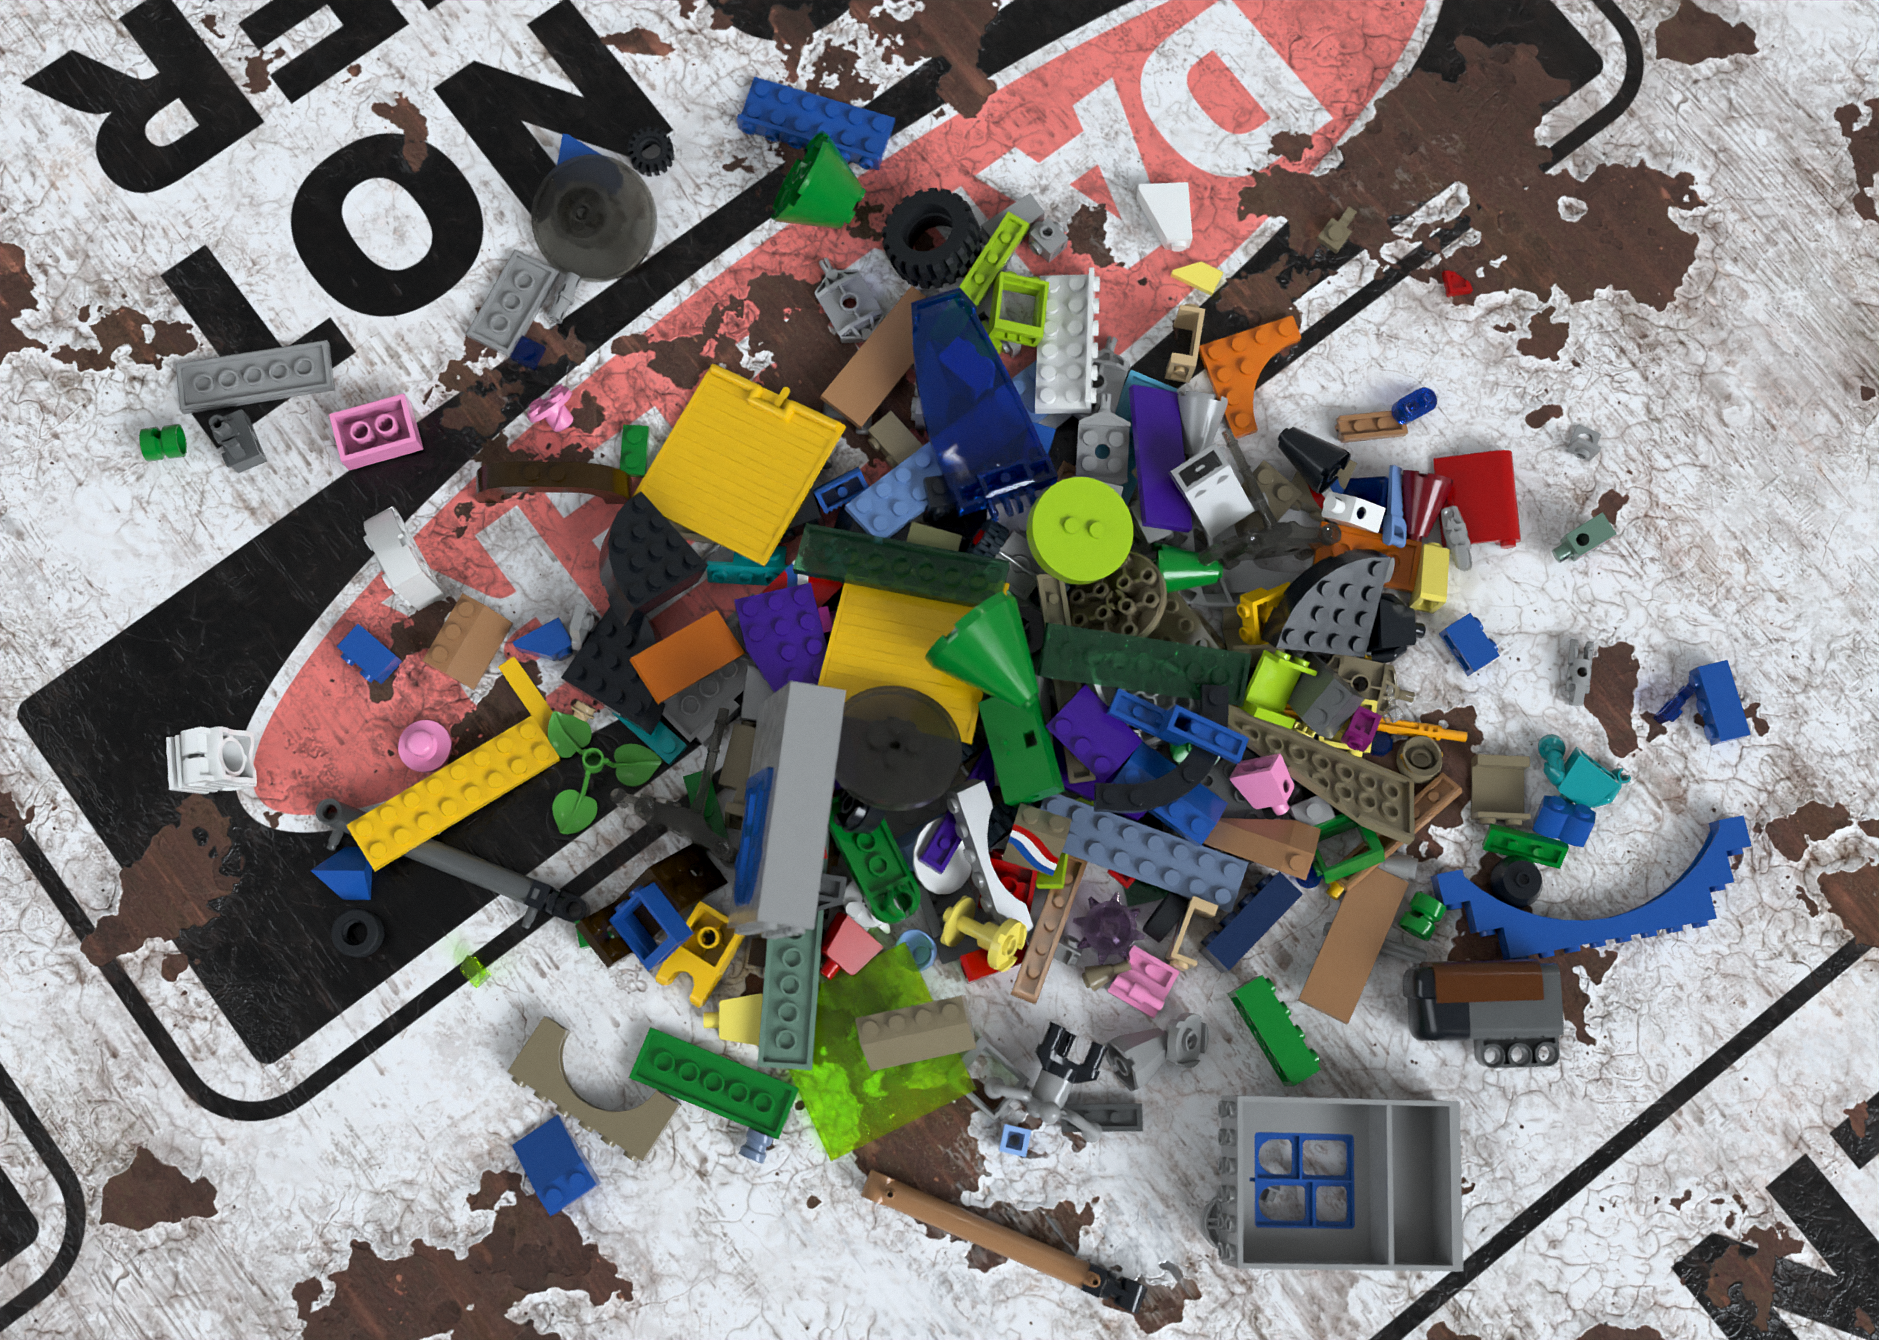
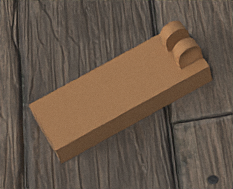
M1403 409L1343 415L1336 419L1337 424L1335 425L1336 431L1339 432L1337 439L1341 443L1403 437L1408 434Z

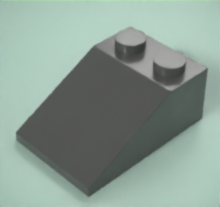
M1306 651L1301 658L1310 662L1308 667L1317 671L1316 677L1301 672L1287 703L1319 736L1332 739L1365 698L1314 652Z

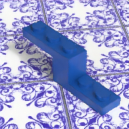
M1120 688L1115 691L1106 713L1177 747L1189 742L1235 764L1240 763L1249 740L1248 737L1181 706L1175 705L1165 710Z

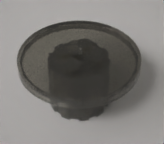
M589 154L564 161L544 178L533 200L531 224L538 248L553 267L565 275L567 272L575 273L582 278L581 281L601 283L625 276L644 260L655 239L657 210L649 187L636 171L612 157Z
M879 686L859 692L844 703L835 778L850 795L878 809L906 811L930 804L947 791L953 783L961 763L962 743L954 720L937 701L911 688Z

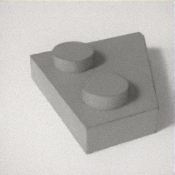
M576 605L569 628L570 636L572 637V649L577 650V653L599 623V618L585 605Z

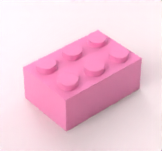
M404 393L329 414L340 460L348 470L424 450L412 404Z

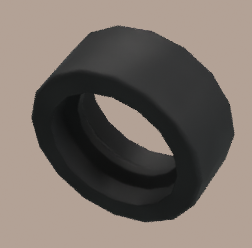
M1170 891L1149 917L1142 931L1160 943L1181 917L1188 902Z

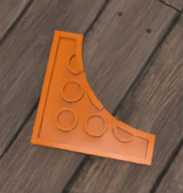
M1293 315L1199 346L1198 352L1217 400L1221 401V396L1228 399V405L1223 416L1232 440L1256 433L1258 430L1253 411L1256 382L1263 367L1272 357L1282 349L1301 340L1302 337Z

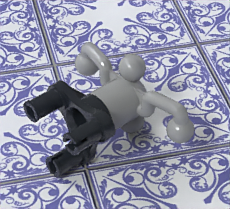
M1050 1022L1042 1043L1038 1044L1035 1050L1042 1064V1069L1032 1092L1006 1086L999 1077H991L985 1082V1093L993 1099L1005 1096L1027 1102L1026 1108L1030 1116L1041 1118L1042 1121L1048 1124L1056 1122L1059 1118L1065 1119L1081 1129V1135L1085 1141L1090 1143L1096 1142L1102 1136L1101 1126L1095 1121H1087L1074 1111L1065 1108L1064 1105L1073 1084L1097 1081L1100 1074L1098 1069L1108 1048L1092 1041L1083 1063L1078 1065L1069 1061L1067 1056L1077 1036L1066 1031V1028Z

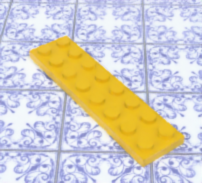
M533 715L346 826L373 870L377 871L560 761V757Z

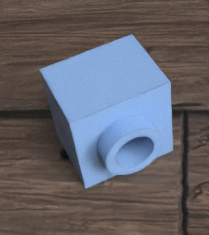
M1004 1124L998 1151L1026 1157L1031 1130ZM1012 1135L1019 1137L1017 1145L1010 1144L1009 1138Z

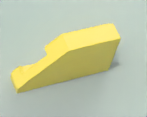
M1201 261L1173 270L1171 277L1212 296L1224 272Z

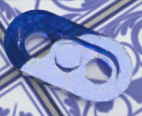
M1421 387L1393 404L1391 410L1393 418L1398 423L1405 425L1422 417L1436 407V394L1430 388Z

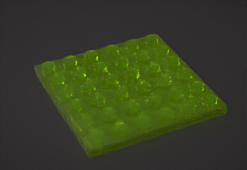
M903 942L872 958L853 976L847 975L844 972L832 978L831 981L828 980L818 986L812 1070L788 1069L796 1087L799 1088L798 1092L830 1161L977 1089L959 1052L871 1071L860 1044L855 1018L934 1001L907 942Z

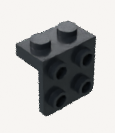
M975 470L925 477L923 480L928 507L923 515L924 522L940 524L945 522L946 519L955 518L957 521L968 519L981 501Z

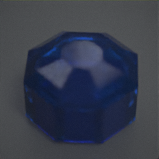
M1376 731L1371 744L1370 754L1372 756L1383 757L1392 750L1393 739L1387 732Z

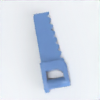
M1390 465L1387 515L1383 518V543L1388 546L1394 545L1403 548L1406 545L1407 525L1402 518V468Z

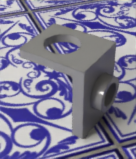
M1578 424L1566 451L1579 459L1590 461L1602 448L1597 445L1601 434ZM1580 434H1587L1590 436L1592 442H1589L1578 436Z

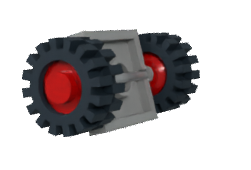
M993 518L987 519L981 528L977 530L976 535L972 537V541L968 544V548L965 551V557L983 568V572L995 581L1009 583V590L1023 600H1026L1030 595L1029 600L1040 607L1036 575L1046 574V572L1034 559L1027 538L1015 529H1012L1009 533V529ZM1065 583L1066 592L1070 589L1069 586L1071 584Z

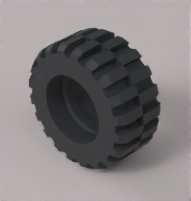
M928 188V191L925 192L923 190L915 191V195L911 197L907 195L902 199L903 202L900 205L896 204L892 208L893 213L892 215L888 214L885 220L886 226L882 229V244L888 259L902 280H907L908 284L914 287L919 284L922 289H930V286L938 289L943 288V285L947 283L949 285L954 284L957 278L960 276L963 278L968 274L967 269L969 267L972 268L976 261L975 256L979 257L981 253L983 239L980 231L981 228L974 213L962 196L957 193L952 194L950 190L944 188L941 191H938L937 188ZM937 226L952 228L948 239L939 247L929 251L913 250L917 238L926 230Z

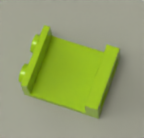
M1276 649L1275 653L1264 650L1238 708L1253 717L1292 729L1295 719L1283 713L1301 672L1316 677L1317 671L1308 667L1309 661L1295 656L1294 660L1290 659V654Z

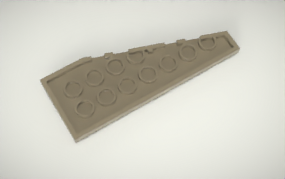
M1229 704L1228 729L1248 737V748L1261 757L1280 753L1290 776L1362 827L1410 845L1415 840L1414 779L1289 728L1253 717L1242 709Z

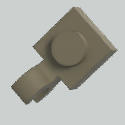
M1348 207L1339 221L1331 218L1316 241L1337 254L1352 233L1347 227L1355 218L1357 211Z

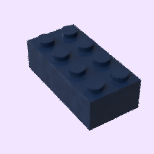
M1280 871L1274 875L1269 873L1262 877L1255 885L1258 890L1255 893L1251 891L1249 894H1246L1237 903L1239 909L1236 912L1228 913L1218 923L1221 928L1218 931L1213 930L1201 940L1200 943L1203 947L1199 952L1220 973L1230 971L1303 895Z

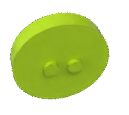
M1072 477L1057 482L1036 499L1027 519V541L1034 559L1046 573L1065 583L1089 584L1110 575L1123 564L1132 546L1133 522L1127 505L1113 488L1093 478Z

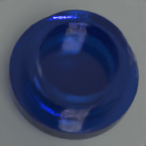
M1312 864L1306 880L1295 877L1296 882L1306 889L1316 887L1322 876H1316Z

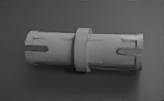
M567 272L562 286L555 292L554 303L547 314L549 320L561 324L570 305H573L575 300L573 297L582 281V278L577 274Z

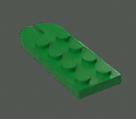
M840 795L832 798L828 828L869 911L877 920L887 924L899 923L903 919L909 918L918 909L921 894L884 817L878 828L870 834L846 833L842 830V827L834 822V814H839L842 804L838 801ZM894 898H895V900H896V902H897L899 908H897L896 905L894 904V901H893Z

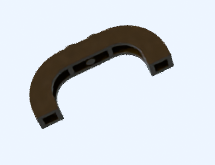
M498 462L482 466L477 470L475 499L478 503H504V494L515 492L585 493L601 497L605 504H625L632 498V478L628 473L620 469L594 463Z

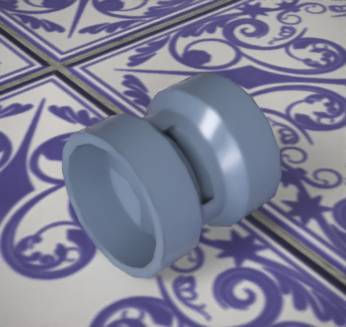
M749 1128L746 1134L747 1141L745 1145L741 1146L739 1154L763 1164L766 1158L765 1151L767 1147L771 1146L774 1138Z

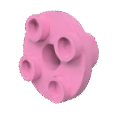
M562 384L555 386L546 398L542 399L539 397L529 404L531 410L528 411L527 418L531 423L545 419L554 432L563 431L572 424L574 418L564 405L571 397L572 392Z
M421 720L412 723L403 731L399 739L398 751L406 766L414 771L427 773L444 767L452 751V741L449 732L442 725L430 720Z

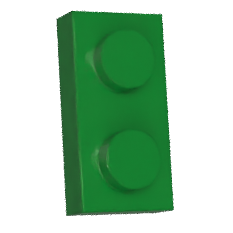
M623 425L620 470L628 473L631 477L644 478L646 474L649 426Z

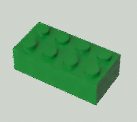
M1263 975L1253 977L1227 994L1283 1086L1294 1087L1321 1070L1318 1065L1320 1059L1312 1048H1307L1303 1041L1306 1037L1302 1029L1297 1024L1294 1026L1288 1017L1291 1015V1012L1283 1001H1278L1274 994L1277 990L1268 977L1265 979Z

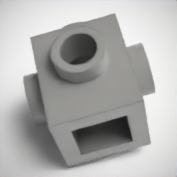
M1048 217L1042 222L1037 221L1029 230L1028 243L1030 249L1037 256L1041 255L1048 263L1067 247L1068 237L1064 234L1062 226L1056 221L1052 222Z

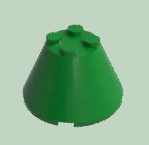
M822 130L805 146L808 149L806 155L802 160L796 159L781 185L772 209L776 210L775 215L771 214V219L774 221L840 229L844 223L849 224L855 215L853 208L856 202L859 203L863 199L866 190L862 188V185L829 134Z

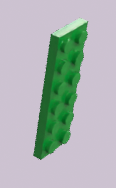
M652 1027L649 1028L629 1076L632 1080L778 1140L800 1089Z

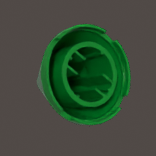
M1009 590L1006 591L1007 596L1001 591L976 606L954 624L955 628L946 637L942 635L932 645L925 659L932 668L1013 707L1020 709L1024 706L1027 710L1039 700L1037 695L1040 691L1017 599Z

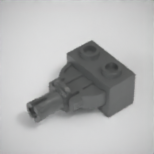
M242 409L223 417L221 415H214L209 419V425L211 426L214 438L219 445L222 444L225 451L222 453V458L228 468L232 467L236 472L241 473L267 462L250 417Z

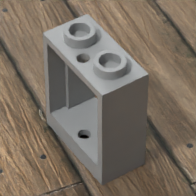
M980 1037L976 1041L977 1049L968 1050L945 1078L993 1121L997 1118L1003 1120L1012 1109L1009 1104L1013 1098L1005 1097L993 1111L958 1079L983 1050H986L1019 1080L1014 1086L1015 1088L1028 1090L1030 1087L1027 1083L1030 1079L985 1039Z

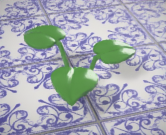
M554 711L548 725V740L562 758H570L576 751L583 755L582 763L586 771L580 794L575 790H565L559 793L553 802L552 811L559 832L562 834L577 833L588 827L595 819L597 802L593 798L585 796L591 774L600 772L606 764L612 768H617L616 777L621 783L631 787L640 786L648 781L661 765V758L652 750L638 744H625L617 748L614 753L616 763L609 761L608 758H604L603 753L597 748L582 750L581 748L586 747L592 738L589 724L573 715Z

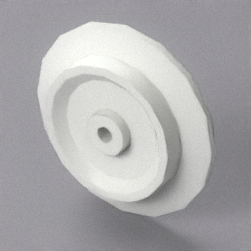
M936 818L927 823L917 835L913 848V866L918 880L927 890L935 894H951L963 886L972 870L970 863H968L963 853L965 849L963 841L959 844L942 874H938L918 860L942 818Z

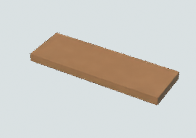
M911 285L823 392L820 399L857 428L861 429L919 358L920 349H925L926 341L932 342L933 339L929 337V332L944 310Z
M1376 867L1349 892H1345L1297 1001L1346 1025L1349 1023L1409 885L1408 882Z

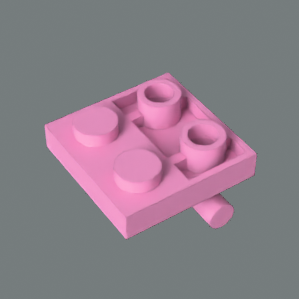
M1132 945L1124 961L1129 959L1132 969L1116 975L1107 992L1154 1019L1158 1011L1163 1007L1164 1000L1180 971L1137 946Z

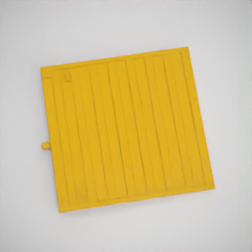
M711 364L633 496L641 491L666 519L765 567L846 426L805 405L787 399L790 393L788 387H784L778 395L716 364Z
M852 553L818 686L846 690L843 710L844 718L972 744L980 712L978 702L983 700L984 692L932 668L926 661L925 656L942 635L946 637L955 628L954 624L976 606L1001 591L1007 596L1006 591L1009 590L1010 584L929 568V559H924L921 566Z

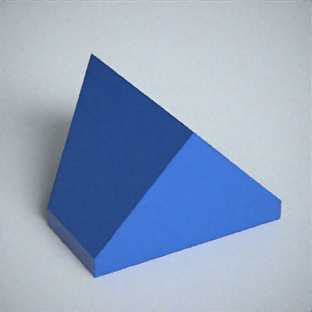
M344 847L310 870L343 900H371L372 866L360 847Z

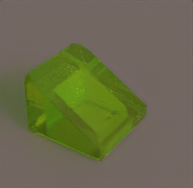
M467 955L460 967V972L475 988H479L491 976V973L472 955Z

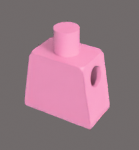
M1280 753L1240 761L1236 765L1229 779L1253 808L1271 807L1278 816L1285 814L1289 810L1290 806L1287 801L1294 790V783Z

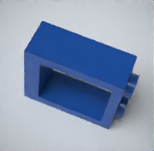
M654 882L646 887L639 885L629 893L631 898L615 907L616 913L609 919L610 923L647 971L667 960L694 934ZM642 903L669 936L660 946H658L633 913Z

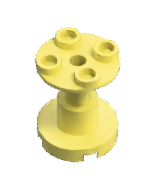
M966 895L954 907H948L943 915V921L946 923L940 939L942 944L954 947L967 934L977 939L979 947L988 951V964L991 968L1005 972L1013 966L1018 959L1014 956L1017 948L1022 950L1027 936L1026 925L1014 918L1007 919L1001 926L992 922H987L985 925L973 920L976 905L974 900Z

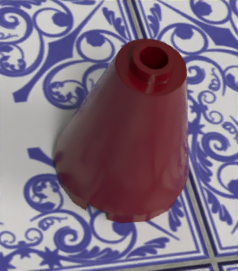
M1403 470L1401 479L1403 490L1402 518L1407 525L1406 539L1421 542L1422 538H1428L1453 486V480L1432 473L1423 474L1419 473V471Z

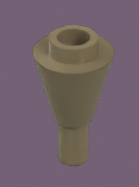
M1129 959L1114 965L1085 966L1082 978L1087 988L1091 987L1095 992L1115 978L1116 975L1131 970L1132 966Z

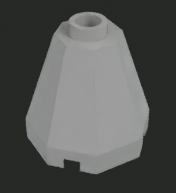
M1155 1028L1113 1038L1104 1044L1108 1048L1105 1053L1109 1065H1116L1118 1071L1115 1072L1116 1077L1131 1092L1146 1085L1166 1061L1169 1035L1167 1031Z

